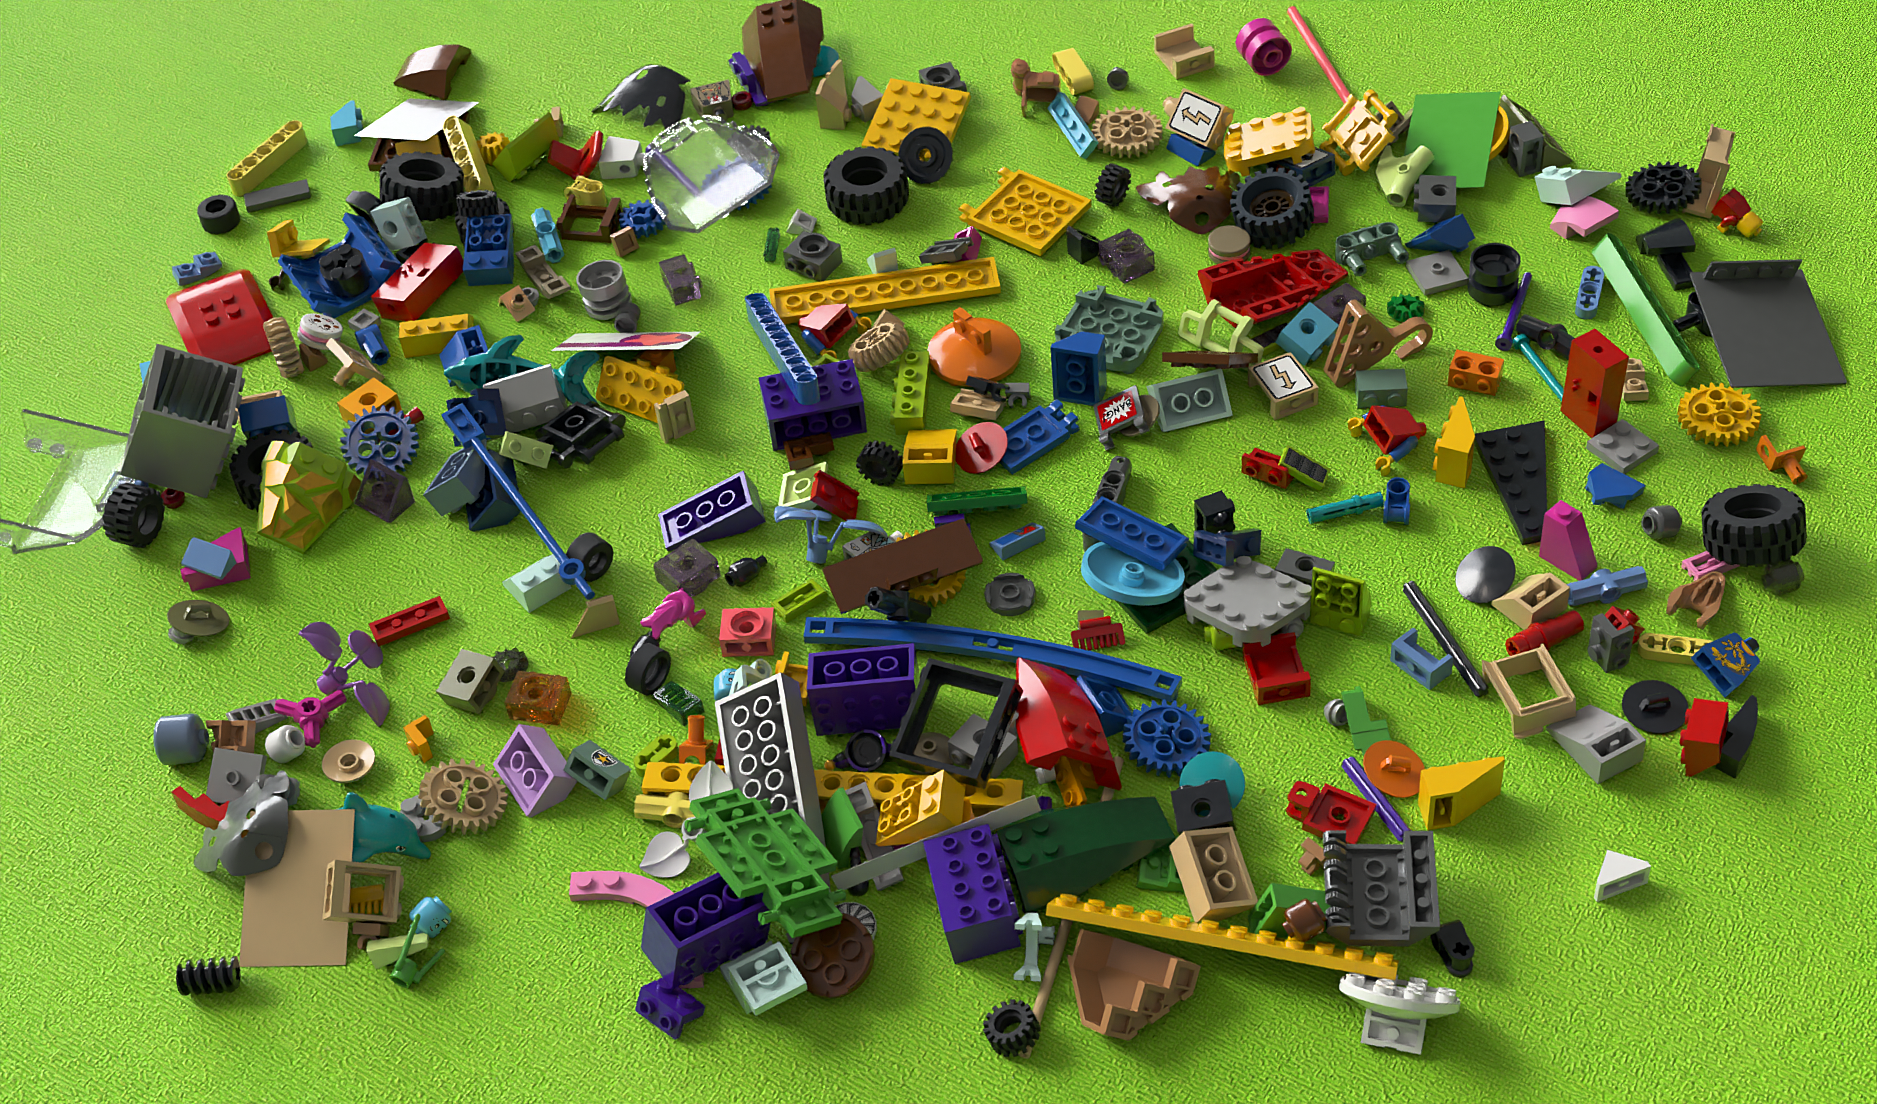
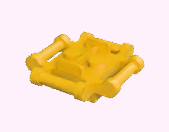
M1372 89L1365 92L1362 101L1353 94H1350L1346 98L1348 101L1329 123L1326 122L1322 127L1331 138L1328 141H1324L1320 145V149L1335 154V164L1344 176L1351 174L1357 166L1364 172H1367L1371 162L1389 142L1392 143L1396 138L1390 128L1397 121L1398 114L1394 110H1390ZM1372 105L1383 115L1382 121L1370 110ZM1355 106V107H1356L1355 110L1349 115V117L1343 122V124H1342V125L1337 129V131H1336L1335 128L1340 124V122L1346 117V115H1347V114L1352 110V108ZM1338 145L1350 156L1348 161H1345L1334 150Z

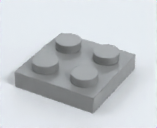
M1621 419L1587 441L1586 449L1613 469L1626 474L1658 453L1659 445Z

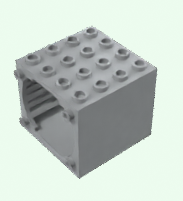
M156 344L134 409L120 475L132 478L133 480L136 479L207 498L209 490L215 489L218 476H215V474H220L222 471L224 460L221 459L227 458L230 444L227 443L233 442L236 428H233L232 425H236L239 411H235V408L239 409L242 395L238 394V392H242L245 378H241L243 368Z

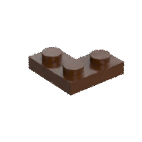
M830 432L783 441L790 471L814 465L812 455H825L830 451H835Z

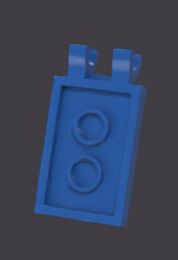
M1058 399L1045 409L1039 405L1003 428L1007 434L1008 446L1004 457L999 463L1010 474H1015L1069 439L1070 434L1080 430L1079 426L1075 423L1078 421V417L1073 412L1065 416L1060 410L1063 408V403Z

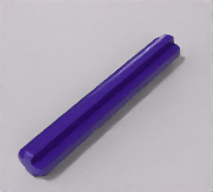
M1351 756L1348 759H1344L1343 770L1368 801L1377 804L1376 813L1396 839L1403 842L1404 831H1411V829L1384 794L1370 782L1365 770L1356 758Z

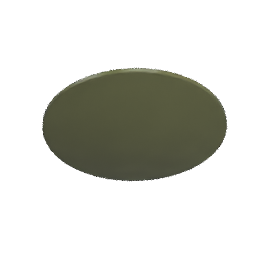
M204 600L179 602L173 605L167 613L168 622L173 628L192 636H212L224 631L229 625L228 613L219 605Z

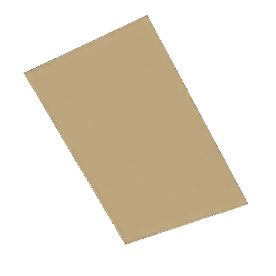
M355 809L288 811V835L280 863L271 869L246 875L240 967L346 965L348 922L323 920L327 864L334 860L352 862ZM250 811V818L256 814L255 811ZM267 842L259 843L255 848V855L262 860L270 858L273 853L272 846ZM345 873L342 912H349L351 874Z

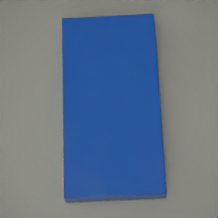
M1103 496L1075 524V529L1161 571L1188 545L1189 538Z

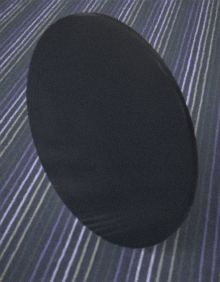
M1485 546L1475 549L1461 561L1457 568L1455 582L1459 593L1465 599L1474 603H1488L1503 596L1509 590L1515 578L1516 567L1514 560L1507 551L1499 547Z
M1658 680L1637 682L1625 691L1622 698V710L1626 718L1637 728L1655 734L1669 733L1680 728L1685 723L1686 710L1689 709L1686 698L1677 688Z

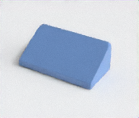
M193 537L181 564L187 568L222 580L236 564V560L231 550Z

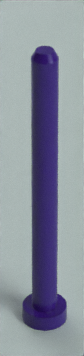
M1530 272L1523 274L1504 330L1496 338L1495 346L1501 351H1508L1512 347L1513 340L1511 336L1532 280Z

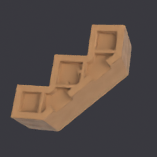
M1081 928L1073 955L1067 954L1081 1024L1103 1035L1128 1041L1138 1034L1137 1031L1148 1023L1153 1024L1170 1011L1169 1008L1180 1000L1185 1001L1193 995L1201 967L1174 955Z

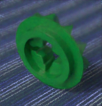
M1401 293L1398 297L1392 296L1391 301L1387 302V313L1397 321L1405 322L1413 317H1422L1425 312L1424 301H1420L1419 296L1412 297L1410 293L1407 296Z

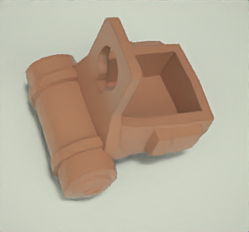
M1020 58L1012 62L1013 88L1018 96H1022L1021 108L1023 117H1026L1028 100L1052 102L1057 94L1061 92L1059 74L1043 71V73L1032 72L1028 63Z

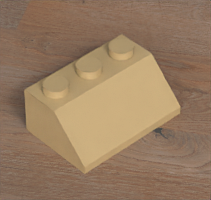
M1232 827L1184 831L1169 846L1195 923H1202V920L1221 921L1254 908L1258 899Z

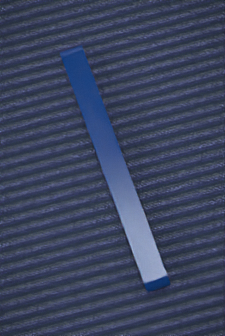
M753 293L747 295L745 303L748 321L797 401L802 405H812L819 402L820 393L817 375L765 294Z

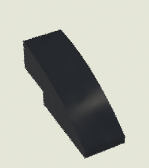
M1754 695L1748 698L1729 721L1720 762L1716 764L1717 770L1736 779L1747 761L1756 730L1758 706L1757 697Z

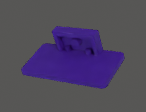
M740 51L732 53V58L729 59L732 72L737 76L746 92L751 94L754 104L757 107L773 103H768L745 55H742Z

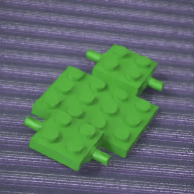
M739 788L691 800L689 810L696 818L686 820L684 823L687 832L700 828L707 831L697 835L696 844L739 899L764 892L762 901L769 911L758 914V921L761 925L777 921L792 938L841 923L843 915L834 903L846 900V892L842 888L830 892L829 886L819 876L835 871L838 862L793 808L769 815L766 811L771 809V802L768 798L760 801L755 797L748 799Z

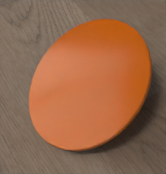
M1390 740L1379 741L1367 749L1363 758V766L1368 779L1381 792L1397 798L1411 797L1419 792L1421 770H1424L1425 767L1419 756L1406 745Z

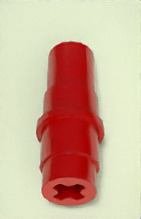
M1571 610L1553 619L1532 623L1527 629L1516 633L1515 636L1506 640V650L1509 656L1539 648L1540 644H1544L1547 651H1549L1550 647L1561 643L1562 640L1584 630V621L1577 611Z

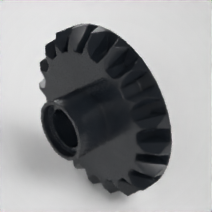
M920 127L911 131L903 139L898 156L906 165L907 177L910 180L920 184H930L937 182L950 170L954 151L947 135L933 127ZM930 151L931 158L925 161V153Z

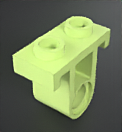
M506 431L499 455L547 468L553 445Z

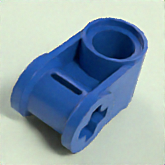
M1392 478L1387 483L1383 524H1387L1390 521L1404 522L1405 525H1409L1410 485L1404 478Z

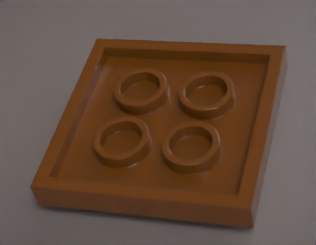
M1217 351L1162 352V362H1171V367L1248 368L1249 363H1258V353Z

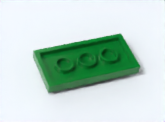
M1025 486L927 495L928 512H933L935 516L946 515L950 510H958V513L973 512V508H983V511L998 510V506L1008 505V509L1022 508L1023 504H1028Z

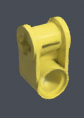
M578 176L575 179V183L564 190L566 199H569L570 194L575 195L576 204L605 207L607 204L604 187L600 181Z

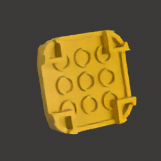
M1304 107L1296 108L1288 113H1275L1271 117L1264 119L1255 118L1244 124H1231L1228 126L1229 131L1226 133L1224 141V157L1230 174L1235 171L1240 172L1242 177L1250 175V167L1289 157H1292L1293 164H1298L1302 162V156L1315 153L1313 132L1315 130L1311 116Z

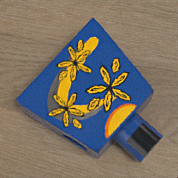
M1731 633L1704 645L1691 659L1725 698L1760 663V659L1755 654L1759 650V644L1752 637L1743 640L1738 633Z

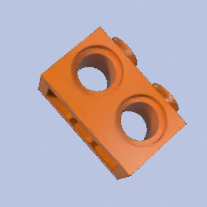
M1457 349L1449 367L1448 386L1495 396L1503 376L1504 359Z

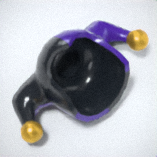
M864 729L856 732L849 739L844 751L837 754L833 760H827L824 763V768L827 771H833L834 768L844 769L853 767L861 772H871L880 768L885 762L895 761L889 756L891 744L887 743L880 733Z

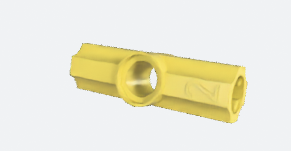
M672 792L668 797L639 794L635 799V818L659 820L669 827L681 828L687 818L695 817L689 810V796L682 792Z

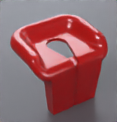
M595 131L584 147L579 150L552 140L549 148L548 163L572 177L573 180L578 176L588 178L601 157L603 133Z

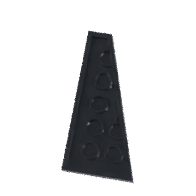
M1545 420L1475 433L1474 445L1521 544L1527 545L1541 542L1544 514L1547 512Z

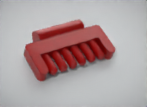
M1110 616L1079 621L1080 630L1070 633L1072 646L1079 648L1080 642V648L1086 650L1084 639H1086L1087 649L1089 651L1092 650L1091 638L1093 647L1097 650L1099 648L1097 637L1099 638L1100 648H1105L1103 635H1105L1107 647L1112 646L1110 634L1113 646H1117L1118 641L1120 645L1125 644L1122 623L1112 624Z

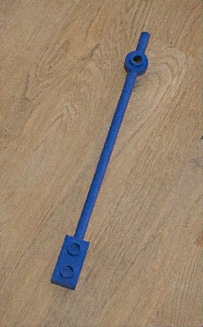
M463 403L441 414L444 422L466 450L473 446L561 564L559 566V574L562 581L568 585L575 584L587 600L592 599L595 593L584 579L586 571L583 563L579 559H569L483 445L481 441L486 439L485 433Z

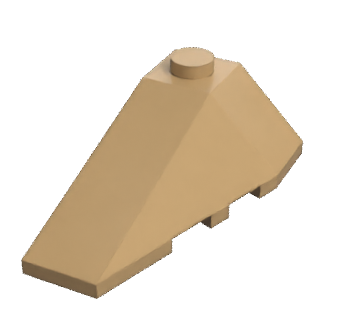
M837 60L831 67V72L826 73V79L822 78L815 95L820 128L845 130L847 122L851 121L852 111L848 109L842 60Z

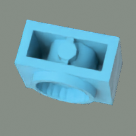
M1309 302L1281 331L1275 343L1286 352H1291L1305 366L1310 360L1315 362L1323 352L1322 347L1324 345L1329 347L1333 343L1336 335L1335 332L1339 325Z

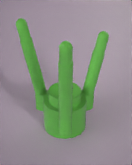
M416 914L400 957L389 977L392 982L404 988H409L412 982L419 984L423 975L445 953V949H440L419 971H417L418 965L408 959L409 956L407 954L421 917L420 914Z

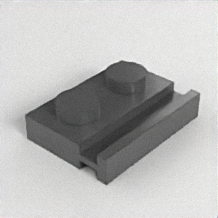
M971 237L934 242L935 245L928 247L919 255L921 264L931 263L936 265L943 261L953 263L962 258L961 255L968 250V247L974 244Z

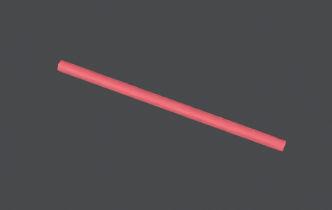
M1295 6L1290 7L1287 10V14L1343 104L1348 101L1346 98L1350 95V92ZM1354 106L1349 113L1351 114L1356 107Z

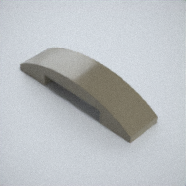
M536 245L515 253L531 282L546 298L550 299L571 290L566 280L562 276L558 277L546 263L544 254Z

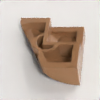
M206 720V728L212 729L215 741L211 743L213 752L216 747L254 754L256 721Z

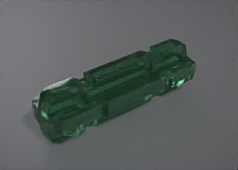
M770 227L768 229L763 253L765 262L770 261L773 263L776 260L778 240L780 238L777 227Z

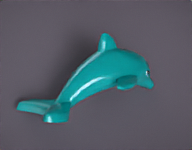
M522 335L507 336L494 343L486 353L461 359L456 365L444 370V375L449 380L454 381L459 389L470 393L474 389L483 388V384L544 365L513 356V352L524 340ZM594 351L578 352L569 357L558 370L553 369L565 398L572 404L576 401L584 405L589 401L597 403V400L590 395L583 382L588 369L599 360V355Z
M353 792L347 793L344 807L338 809H355L352 862L362 863L372 855L384 852L396 853L417 859H428L431 857L428 847L420 841L415 824L404 814L390 808L367 804L359 795Z

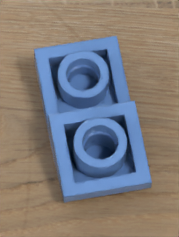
M205 252L194 255V263L173 266L172 274L179 286L186 285L213 274L222 268V263L215 252Z

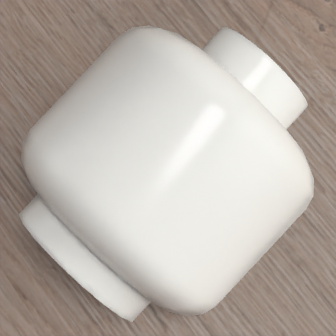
M284 725L268 735L265 742L266 751L274 761L287 763L300 756L305 750L304 735L296 727Z

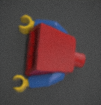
M848 304L818 306L807 317L800 318L798 322L803 340L818 356H823L826 353L836 359V353L832 350L826 351V348L830 349L855 324L858 325L857 332L860 335L871 329L870 318H859L857 313L849 309Z
M1372 405L1369 412L1362 415V419L1353 417L1348 421V429L1351 431L1352 437L1360 436L1363 433L1362 426H1364L1383 454H1389L1388 457L1381 456L1376 459V470L1382 467L1381 476H1387L1391 471L1390 464L1393 462L1397 463L1415 449L1419 438L1425 436L1427 432L1424 422H1416L1408 410Z

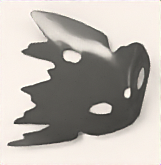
M281 770L275 777H269L262 789L259 786L258 780H256L247 789L243 797L229 802L226 816L219 822L218 828L216 830H212L209 827L205 829L203 834L204 845L194 859L196 868L204 872L215 871L218 859H220L222 866L232 876H244L271 869L280 863L288 835V802L286 799L272 794L283 793L288 790L289 779L285 771ZM252 808L255 809L256 814L250 819H246L247 813ZM245 829L249 830L248 834L242 838L241 833ZM214 836L217 837L213 846H210L211 839ZM262 842L269 843L273 848L271 857L265 860L259 859L255 855L256 846Z

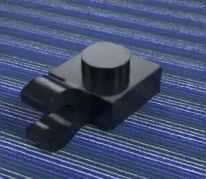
M968 376L966 385L974 387L973 392L987 395L990 392L992 398L998 402H1006L1007 400L1000 396L1001 389H1010V386L1007 384L997 383L976 376Z

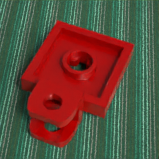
M1296 781L1288 794L1287 799L1290 803L1286 808V814L1302 822V830L1323 838V833L1326 831L1346 830V844H1358L1376 811L1377 804L1326 783L1320 791V788L1303 781ZM1299 791H1303V792H1305L1307 795L1304 796V795H1300V794H1296V793L1299 792ZM1295 806L1302 808V811L1296 810ZM1343 814L1344 820H1336L1332 815L1338 816Z

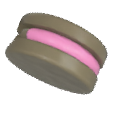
M1222 226L1213 230L1208 238V255L1210 259L1216 264L1242 258L1243 262H1245L1250 256V235L1246 230L1237 226Z

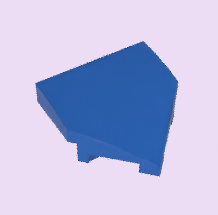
M1601 463L1589 472L1585 489L1592 493L1591 501L1593 505L1601 506L1602 503L1610 502L1624 509L1627 500L1631 501L1643 494L1646 485Z

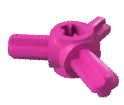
M337 690L322 700L308 697L296 703L285 699H278L275 702L274 711L293 717L294 722L299 723L300 728L304 731L305 745L315 748L316 745L320 744V729L324 726L325 720L329 718L328 713L344 704L347 698L341 690Z

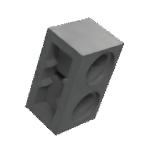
M1531 121L1511 126L1507 163L1519 177L1540 172L1544 136Z

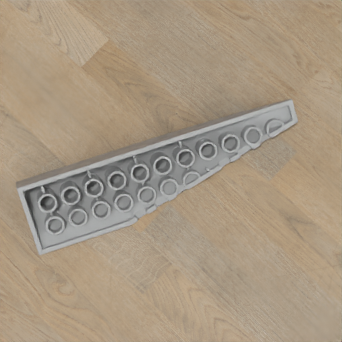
M780 672L716 701L715 708L725 773L730 778L733 788H739L748 799L755 797L760 801L768 798L771 802V809L766 810L769 815L793 808L826 848L799 682ZM829 873L819 875L829 886L830 891ZM786 933L789 943L793 944L795 938Z

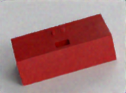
M424 243L371 296L381 318L416 321L463 273L464 260L458 247Z
M1595 328L1573 339L1571 342L1560 410L1591 438L1617 423L1629 360L1627 354Z

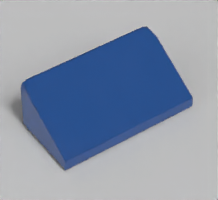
M1177 133L1171 134L1167 144V150L1195 166L1202 165L1216 154L1215 150Z

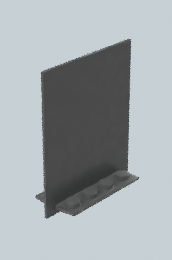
M1802 259L1714 261L1710 263L1705 272H1690L1689 275L1731 388L1790 387L1847 383L1803 270L1798 269Z

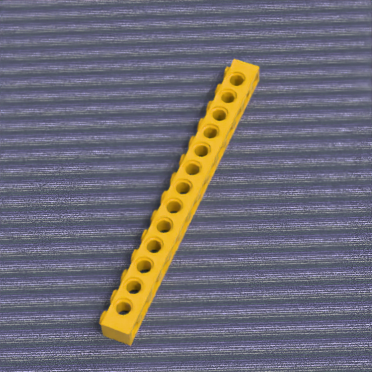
M648 762L641 787L644 795L668 797L672 792H682L689 796L690 786L704 765ZM718 765V767L725 773V767ZM814 770L821 813H823L828 801L838 788L843 787L844 790H848L863 782L867 783L880 813L881 802L885 799L891 798L906 788L912 787L925 780L928 776H931L908 775L904 773L887 774L878 772ZM989 778L985 789L960 783L965 788L964 799L969 798L975 818L1025 798L1023 780Z

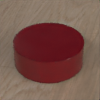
M746 91L734 94L732 96L733 108L738 111L750 108L753 105L751 94Z

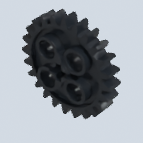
M1667 161L1665 165H1662L1661 162H1658L1657 166L1648 164L1649 168L1647 169L1640 167V172L1634 171L1633 176L1628 177L1625 187L1628 203H1632L1633 207L1639 206V211L1647 209L1648 213H1651L1653 210H1656L1657 214H1660L1663 210L1669 214L1671 209L1679 212V207L1686 209L1687 203L1694 204V199H1699V194L1702 193L1701 178H1699V172L1694 173V168L1688 169L1687 164L1680 167L1679 162L1670 165V161Z

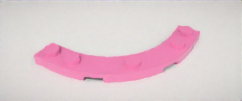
M619 871L571 872L569 890L571 901L616 900L631 904L635 902L648 907L674 894L664 885L632 873ZM704 973L694 978L689 984L678 987L681 989L704 988Z

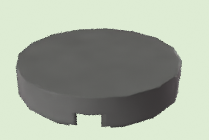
M1005 573L994 577V581L986 585L984 595L987 607L994 613L1001 616H1016L1023 614L1035 603L1036 590L1033 582L1030 579L1029 581L1025 579L1024 575Z

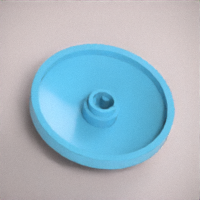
M1099 542L1089 547L1083 555L1081 573L1084 580L1095 591L1110 599L1133 605H1158L1171 601L1181 592L1185 577L1184 570L1176 559L1161 571L1104 542Z

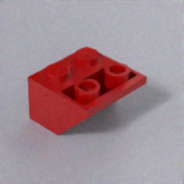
M1694 698L1692 709L1686 710L1685 725H1687V729H1682L1680 734V746H1684L1681 752V764L1685 765L1686 776L1692 777L1720 762L1729 723L1728 702Z

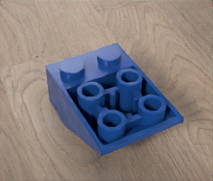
M512 214L467 217L463 272L469 286L513 284Z

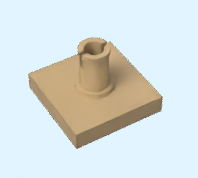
M330 338L326 343V346L344 364L336 376L333 377V380L340 386L346 387V384L355 372L370 380L373 377L380 382L384 379L381 372L362 353L333 338Z

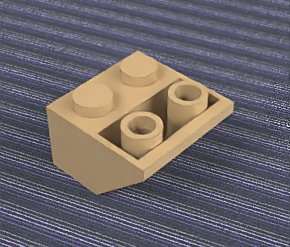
M1552 573L1531 575L1510 588L1503 596L1493 600L1491 605L1525 630L1532 623L1553 619L1566 610L1570 587Z

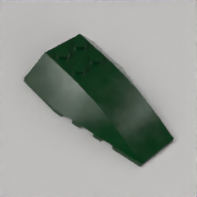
M1155 796L1043 809L1040 812L991 831V834L997 833L1001 850H1003L1016 880L1017 894L1026 913H1035L1047 909V904L1054 898L1060 897V894H1070L1080 898L1089 893V888L1096 884L1102 885L1106 883L1113 874L1120 870H1128L1133 867L1135 861L1142 857L1146 859L1176 840Z

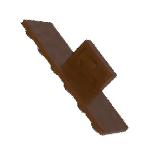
M959 519L824 567L823 574L840 613L844 614L866 606L865 595L868 594L872 587H880L890 591H909L980 565L983 559L965 520Z

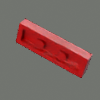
M437 596L371 622L369 627L378 647L448 620L450 617L441 597Z

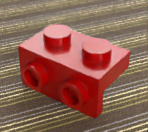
M1256 447L1251 454L1244 453L1242 456L1241 473L1284 489H1287L1294 479L1293 476L1289 475L1288 468L1278 465L1281 456Z

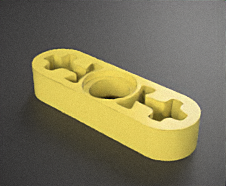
M1646 633L1639 638L1637 652L1642 658L1647 660L1696 665L1691 657L1704 645L1713 641ZM1671 647H1682L1685 650V652H1673L1671 650Z

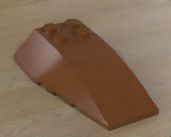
M780 0L756 6L742 26L743 52L768 103L809 93L814 76L813 69L817 65L816 58L820 54V44L824 39L821 8L804 0Z

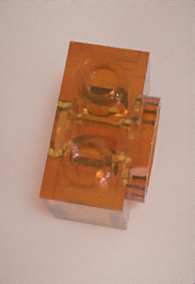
M518 671L504 703L509 719L559 726L572 693L567 677Z

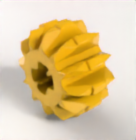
M487 133L486 136H480V140L476 141L484 163H489L492 166V163L505 146L510 143L508 137H505L504 133Z

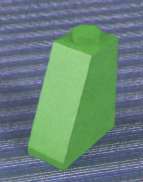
M1271 883L1247 916L1250 933L1259 934L1260 930L1277 933L1276 938L1288 937L1289 935L1282 925L1286 921L1284 911L1302 899H1308L1311 902L1316 900L1326 917V909L1331 907L1325 902V891ZM1324 922V924H1325V930H1324L1322 933H1326V932H1327V931H1326V922Z

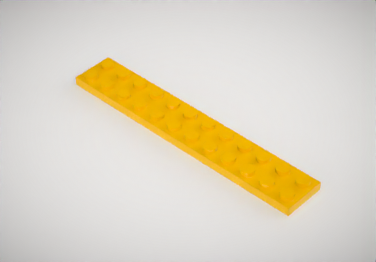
M1060 894V897L1054 898L1047 904L1046 916L1390 980L1396 979L1399 960L1393 959L1392 954L1385 952H1376L1375 956L1363 954L1364 949L1347 946L1346 950L1334 948L1335 944L1330 942L1317 941V945L1301 942L1296 936L1292 939L1288 936V940L1276 938L1277 933L1260 930L1259 934L1247 932V927L1231 925L1230 929L1219 927V923L1216 921L1202 920V923L1190 922L1191 918L1184 915H1173V918L1162 917V912L1157 910L1145 909V913L1133 911V906L1117 904L1116 908L1105 906V901L1097 899L1081 902L1077 901V896L1070 894Z

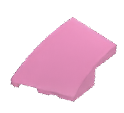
M1587 196L1573 205L1562 204L1550 224V229L1564 239H1568L1576 233L1585 237L1617 219L1619 210L1599 199Z

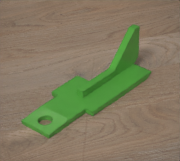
M1360 686L1354 687V690L1341 692L1355 751L1361 750L1364 758L1365 752L1372 744L1384 740L1391 741L1386 719L1370 721L1364 694Z

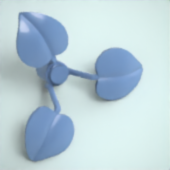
M777 506L774 510L776 523L788 519L806 520L808 535L806 560L810 562L826 563L828 550H833V545L844 528L871 531L887 539V533L878 524L864 520H847V522L840 523L831 541L827 542L826 536L818 535L819 520L831 521V514L820 510H808L789 506ZM811 520L814 521V533H813V535H812Z

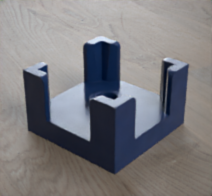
M477 388L470 391L471 395L474 396L469 398H452L446 401L448 410L463 403L484 431L487 442L505 435L507 430L499 389ZM454 435L455 447H463Z

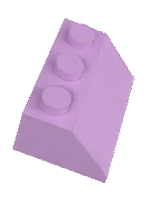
M519 724L493 763V766L527 817H533L564 801L577 783L576 779L563 771L567 761L545 729L541 727Z

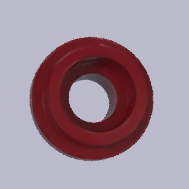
M167 488L161 494L164 500L163 505L169 509L179 508L184 503L185 493Z

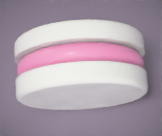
M306 314L301 318L297 336L301 342L312 348L330 350L326 343L330 338L340 342L343 327L337 320L329 316Z

